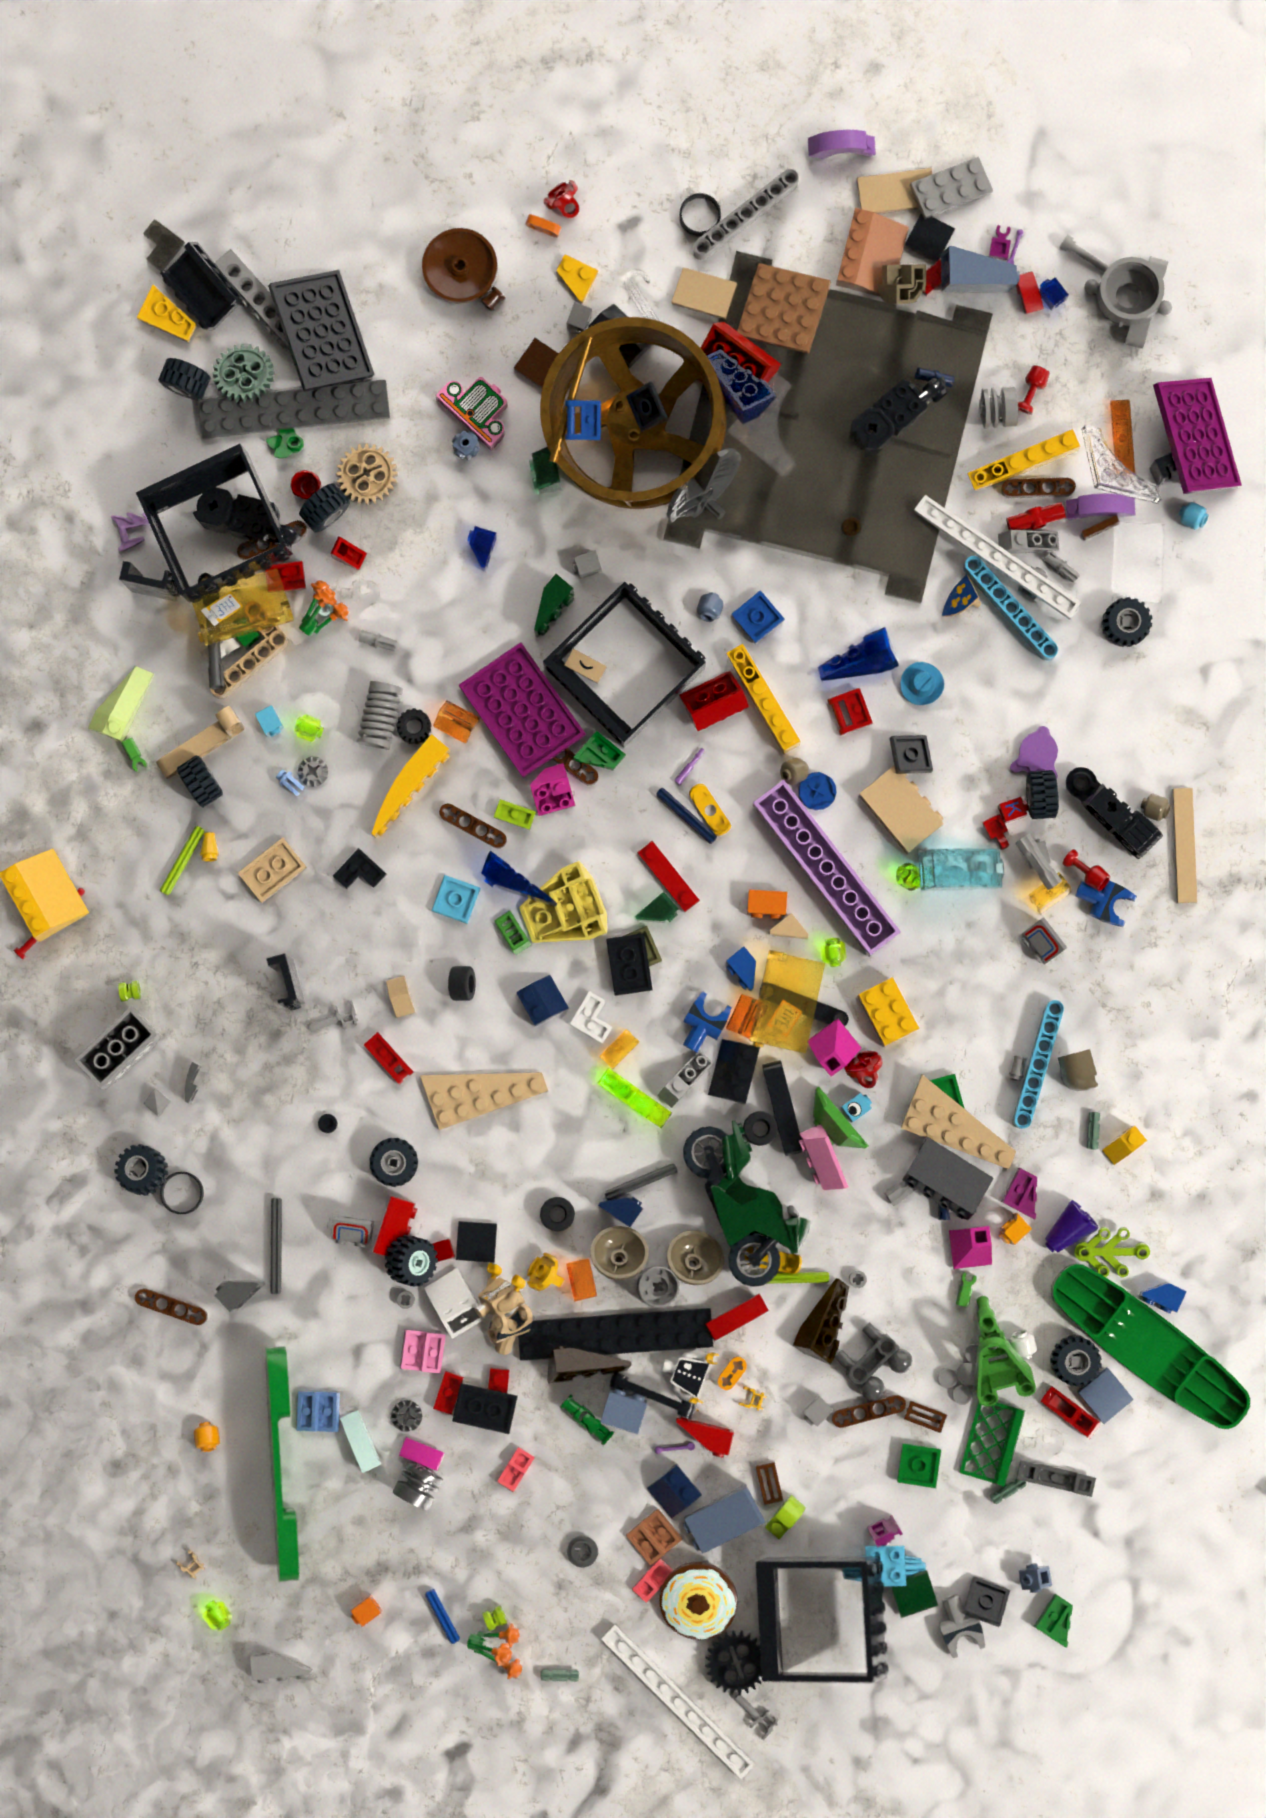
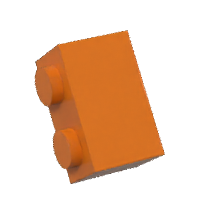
M749 889L747 914H751V918H762L763 915H769L770 919H782V916H786L787 892Z

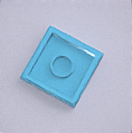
M444 875L431 911L468 924L481 888Z

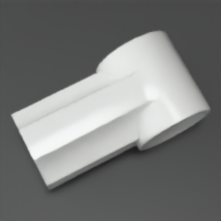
M231 631L220 636L221 659L226 656L229 657L241 649ZM208 648L200 653L209 665Z

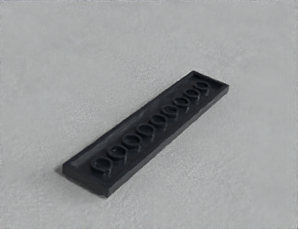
M711 1308L532 1320L530 1331L518 1336L520 1361L549 1359L550 1353L559 1346L601 1355L713 1347V1338L705 1325L712 1320Z

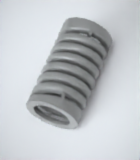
M370 681L369 694L366 696L368 701L365 702L366 708L363 710L364 715L361 718L363 722L360 724L362 730L358 732L361 738H358L356 742L372 748L390 750L391 741L388 738L391 739L393 734L387 731H394L395 729L394 726L389 724L396 723V719L391 717L398 716V713L393 710H398L399 705L381 700L400 703L401 698L398 695H402L403 688L389 683Z

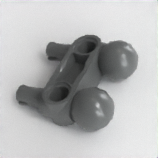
M869 1322L862 1331L874 1342V1346L858 1362H854L843 1350L834 1358L846 1369L845 1375L860 1388L863 1397L870 1401H876L884 1395L885 1385L880 1378L872 1375L887 1360L892 1371L900 1374L905 1373L912 1367L913 1360L907 1350L899 1349L900 1346L887 1333L881 1334ZM886 1341L892 1345V1350L888 1353L881 1350V1344ZM856 1369L864 1371L865 1376L862 1380L854 1378L853 1373Z

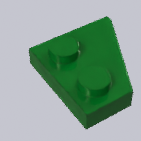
M596 731L573 757V760L614 770L625 758L626 754Z
M1054 1594L1034 1627L1067 1648L1068 1630H1070V1616L1072 1615L1073 1605L1057 1594Z

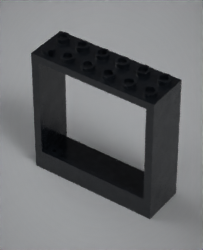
M237 444L136 492L181 596L189 603L199 602L203 596L216 594L220 591V588L233 586L238 583L237 580L250 578L255 575V572L267 570L272 567V564L278 561L284 562L290 558L289 556L293 555L252 460L241 444ZM249 472L281 545L190 587L158 514Z
M626 582L621 584L543 661L544 668L624 748L706 666L705 656L699 650L695 652L691 647L692 643L686 637L681 638L678 634V629L671 623L668 625L664 620V615L659 610L655 612L651 607V602L646 597L641 598L637 593V588L631 583L628 585ZM624 598L695 667L633 729L573 670L564 666L565 662L562 660Z
M768 1557L756 1561L762 1682L875 1683L887 1677L889 1672V1665L886 1662L888 1646L885 1642L887 1626L883 1616L885 1613V1603L882 1598L884 1583L881 1580L883 1563L880 1562V1557ZM861 1568L867 1673L783 1672L778 1569Z

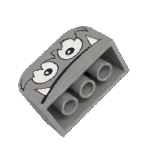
M130 1006L74 1061L100 1089H107L147 1054L161 1039V1035L135 1008Z

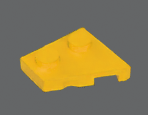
M564 254L556 270L560 278L566 283V286L574 293L578 301L583 304L599 271Z

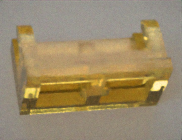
M1060 872L1057 874L1062 882L1048 891L1044 884H1042L1029 894L1031 903L1035 904L1040 915L1071 893V886Z
M626 1029L599 1057L614 1070L640 1041Z

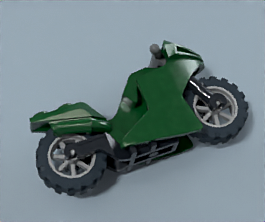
M736 1120L732 1121L733 1134L731 1135L712 1126L701 1127L693 1131L685 1141L683 1147L685 1163L692 1173L707 1179L705 1190L728 1245L731 1248L728 1264L732 1275L744 1285L751 1287L763 1286L776 1276L780 1267V1254L775 1245L777 1243L789 1249L791 1255L798 1253L808 1235L811 1221L799 1217L798 1211L792 1205L787 1207L788 1219L783 1218V1206L774 1192L747 1185L741 1180L739 1176L750 1163L751 1156L749 1152H752L749 1141L744 1142L742 1134H745L741 1123L737 1124ZM708 1139V1145L704 1147L700 1141ZM711 1139L717 1140L719 1144L712 1147ZM697 1144L704 1150V1152L695 1153V1148ZM722 1146L723 1155L716 1153L715 1150ZM705 1155L701 1164L695 1158ZM706 1161L708 1162L709 1167L704 1166ZM753 1246V1253L749 1254L745 1251L746 1248ZM742 1252L748 1256L749 1260L740 1261ZM767 1254L769 1257V1263L762 1261V1259ZM750 1263L748 1270L745 1272L740 1264ZM761 1264L767 1266L766 1270L762 1273L759 1269ZM752 1267L757 1269L758 1275L749 1274Z

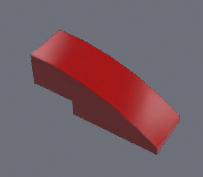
M758 1294L705 1325L713 1340L716 1341L769 1310L761 1295Z
M1053 1386L1049 1388L1040 1400V1402L1088 1439H1091L1101 1425L1098 1420Z

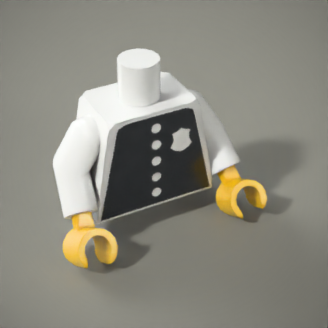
M695 1350L679 1356L677 1364L665 1360L662 1371L672 1374L670 1380L672 1390L680 1400L684 1399L694 1404L697 1402L703 1404V1401L698 1399L710 1364H718L713 1361L714 1356H719L718 1353Z

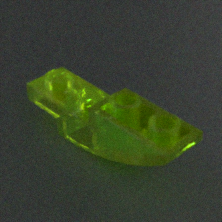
M610 1068L606 1070L598 1081L600 1086L661 1129L672 1115L671 1111Z

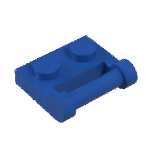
M565 400V406H567V434H565V440H601V401ZM575 406H580V434H575Z

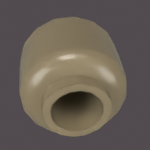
M793 758L781 765V778L789 785L798 784L808 777V765L801 758Z
M1150 794L1148 798L1143 799L1141 808L1147 818L1161 821L1163 818H1167L1171 805L1168 803L1167 798Z

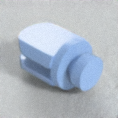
M282 769L276 776V779H281L279 785L286 786L296 796L300 793L287 783L288 780L292 781L301 790L305 788L292 777V772L290 771L286 774V771Z

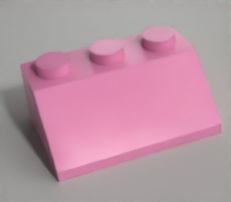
M820 1124L799 1133L802 1139L799 1141L803 1152L807 1151L809 1156L806 1157L809 1168H814L815 1174H812L816 1185L820 1184L823 1190L848 1188L829 1137L822 1125Z

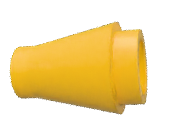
M204 833L200 852L202 861H217L219 852L215 833Z

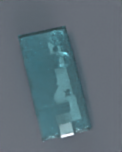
M930 849L918 853L921 891L1002 888L1004 863L1002 858L1000 859V849Z

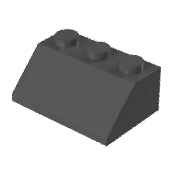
M253 1280L223 1281L215 1289L217 1293L214 1296L229 1312L238 1311L265 1282Z

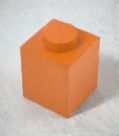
M370 1595L351 1610V1618L356 1625L360 1624L363 1627L381 1614L383 1610L373 1596Z

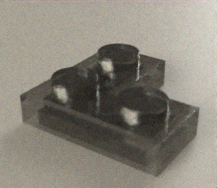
M156 219L151 222L143 233L145 237L157 245L146 260L159 271L167 267L185 244L181 238Z

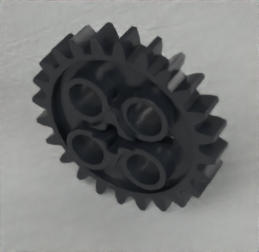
M733 1630L732 1636L725 1632L724 1639L718 1635L719 1642L712 1641L714 1649H707L711 1653V1655L705 1656V1659L710 1661L705 1664V1667L711 1668L707 1675H713L710 1681L711 1683L717 1681L716 1688L723 1686V1693L730 1689L731 1695H733L735 1690L741 1695V1691L744 1689L748 1694V1687L755 1690V1682L762 1684L759 1677H762L760 1643L756 1644L757 1637L751 1640L750 1633L746 1637L743 1636V1630L740 1631L739 1635H736L735 1630ZM740 1645H745L748 1651L746 1654L741 1655L737 1652V1648ZM730 1646H733L737 1660H742L740 1668L744 1679L740 1678L736 1665H732L734 1660L729 1649ZM722 1652H727L730 1655L729 1659L725 1662L718 1658ZM753 1664L755 1670L752 1673H746L744 1671L745 1665ZM728 1671H734L737 1674L733 1680H728L725 1675Z

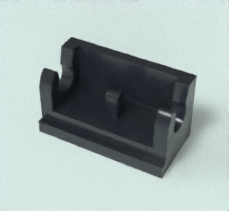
M1172 452L1154 460L1149 468L1158 487L1163 485L1166 478L1171 479L1169 466H1172L1174 472L1177 471Z

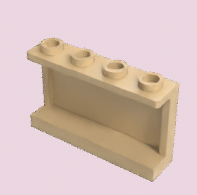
M893 766L859 794V797L904 852L908 854L938 828L943 826L942 820L944 819L938 811L934 812L931 809L930 801L917 792L919 791L917 785L913 781L909 782L905 777L907 774H896L895 766Z

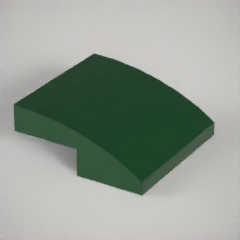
M927 1570L907 1576L906 1586H891L901 1618L938 1606Z

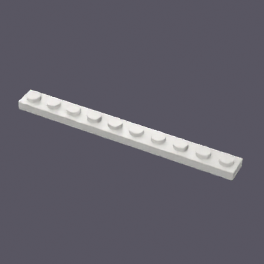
M925 495L914 509L916 514L1069 620L1080 607L1081 602L928 496Z
M614 1624L601 1640L742 1779L755 1764Z

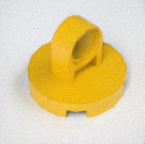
M543 1253L544 1256L541 1258L536 1257L527 1272V1275L530 1276L529 1281H527L528 1286L536 1291L545 1290L551 1283L560 1288L565 1279L557 1275L558 1260L556 1257L549 1253Z

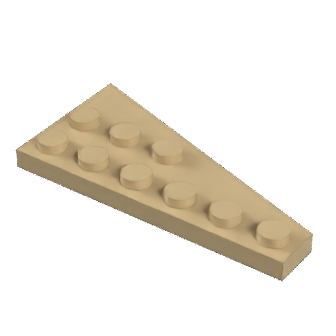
M542 1073L420 1075L439 1130L548 1091Z
M921 1074L901 1129L925 1138L929 1137L935 1142L1009 1169L1016 1150Z

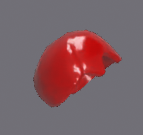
M302 470L295 473L291 478L290 487L295 496L308 500L316 491L321 489V481L314 472Z

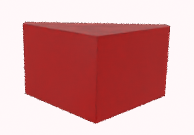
M339 536L330 553L333 559L357 570H360L367 555L365 551Z

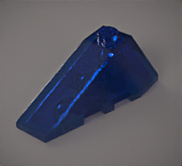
M721 349L707 355L719 380L721 391L742 425L758 418L775 400L776 394L766 381L752 375V371L749 369L745 370L738 365V361Z
M886 627L862 637V642L856 646L850 645L847 652L842 655H835L818 667L820 679L827 681L878 674L899 666L897 655Z
M492 851L488 853L481 874L485 877L484 882L490 887L496 886L501 890L554 907L557 905L550 896L536 885L531 884L522 874L516 873L503 859Z

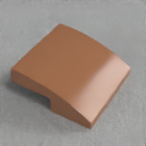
M656 1509L626 1534L650 1566L683 1539L659 1509Z

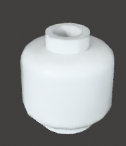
M1027 1330L1014 1332L1010 1338L1011 1347L1024 1360L1031 1359L1032 1355L1037 1351L1034 1335Z

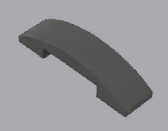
M1020 1460L1016 1477L1017 1480L1045 1485L1089 1497L1093 1495L1096 1481L1095 1477Z

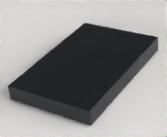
M644 933L606 939L614 995L619 996L653 991Z
M461 1383L452 1422L510 1434L518 1395Z

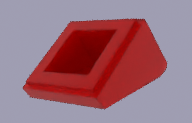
M450 1238L432 1243L434 1246L433 1250L437 1251L435 1257L438 1258V1262L455 1257Z

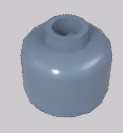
M714 592L702 595L697 606L699 617L707 622L717 620L724 606L723 600Z

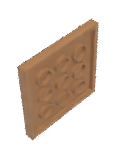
M758 263L738 332L747 339L809 354L831 281Z

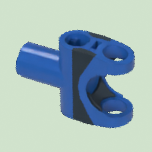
M1110 880L1101 891H1097L1088 886L1084 881H1081L1075 894L1076 897L1093 904L1089 913L1090 916L1119 927H1124L1125 921L1115 914L1113 909L1115 901L1127 899L1135 902L1137 898L1134 893Z
M704 991L693 1003L683 1021L692 1027L683 1045L696 1053L700 1050L707 1035L715 1040L718 1039L732 1009L731 1006L727 1005L724 1012L722 1011L720 1015L709 1016L705 1013L703 1007L704 999L707 996V993Z

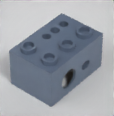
M610 1389L600 1423L638 1434L647 1407V1400H644V1396L633 1393L632 1396L621 1390Z

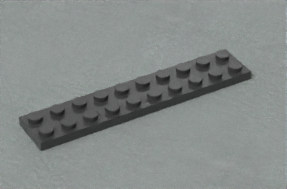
M386 380L334 385L305 392L303 389L266 394L260 393V399L254 396L253 402H251L249 398H246L245 403H243L241 398L236 403L234 397L231 400H228V397L198 400L202 439L390 418Z

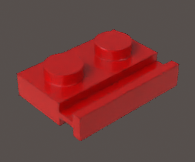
M303 561L274 564L271 568L265 570L268 594L306 589Z

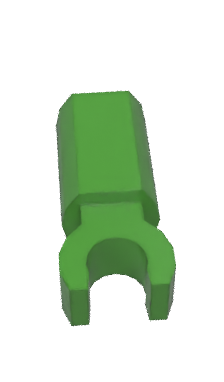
M129 738L121 743L129 760L133 761L132 767L136 772H139L137 768L138 763H143L145 768L148 767L147 762L140 758L141 753L133 738Z
M963 1272L961 1276L963 1285L959 1288L956 1305L968 1308L973 1291L971 1286L976 1282L977 1278L976 1275H973L972 1280L968 1282L965 1279L966 1273Z

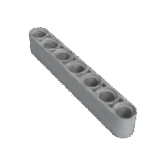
M793 169L785 170L697 239L694 243V256L699 260L707 259L795 190L798 185V173ZM787 177H792L795 181L793 183H787L785 179ZM776 188L780 191V193L774 195L770 191L771 189ZM763 200L766 204L758 206L756 201ZM747 211L751 216L745 218L741 213ZM734 223L736 228L728 229L726 225ZM720 235L721 240L715 241L712 239V236ZM704 246L707 250L701 253L697 248Z

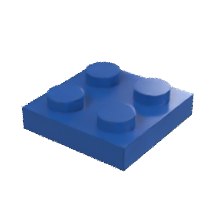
M761 590L731 614L755 644L785 620Z

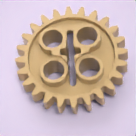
M368 443L365 444V448L358 444V450L351 447V454L345 451L344 453L347 458H340L343 465H337V468L341 471L336 472V475L341 477L337 480V483L343 484L340 490H346L345 496L352 495V502L358 498L359 504L365 500L366 505H369L370 500L376 504L377 498L383 501L382 495L389 497L388 489L394 491L391 483H397V480L393 477L398 476V472L393 471L397 468V465L391 464L394 462V458H388L389 452L387 451L383 454V447L376 450V444L369 448ZM368 458H374L375 463L373 465H367L366 460ZM352 467L359 468L357 474L352 475L349 473ZM364 472L370 473V477L364 475ZM378 474L385 475L382 481H376L375 477ZM362 483L369 485L365 491L359 490V486Z

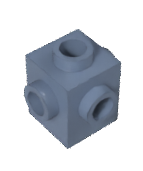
M463 430L461 434L457 433L452 440L454 454L461 459L465 458L469 461L480 450L478 437L470 431L467 433ZM465 441L469 443L467 446H463Z
M1037 1563L1027 1564L1025 1569L1019 1570L1022 1590H1030V1593L1041 1592L1043 1588L1052 1586L1049 1566H1038Z

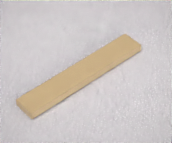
M1174 788L1172 791L1177 903H1197L1193 788Z

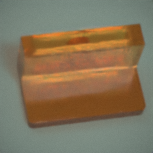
M446 700L439 709L433 726L459 741L467 743L480 718Z
M741 994L726 1029L753 1041L768 1005Z
M583 1259L566 1263L574 1302L596 1297L597 1291L590 1260Z

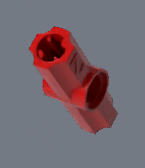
M1060 502L1046 507L1031 508L1025 511V513L1006 518L1008 530H1036L1049 523L1065 519L1066 515L1064 506Z

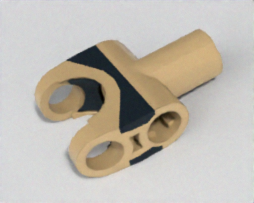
M527 1304L520 1305L509 1317H506L502 1312L493 1316L488 1328V1336L491 1342L495 1344V1350L499 1354H509L515 1337L530 1331L533 1315Z

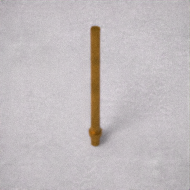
M585 337L567 400H575L593 341L591 337ZM567 406L564 408L554 445H551L550 448L552 452L549 461L557 463L559 452H562L563 449L561 446L567 429Z

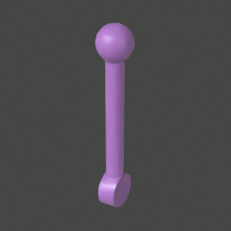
M1022 229L1017 230V238L1007 263L1014 264L1013 259L1020 238L1024 235Z
M690 1442L688 1445L664 1448L657 1446L654 1451L656 1454H660L664 1451L694 1450L695 1445Z

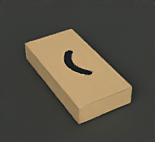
M575 649L572 650L564 665L597 684L607 666Z

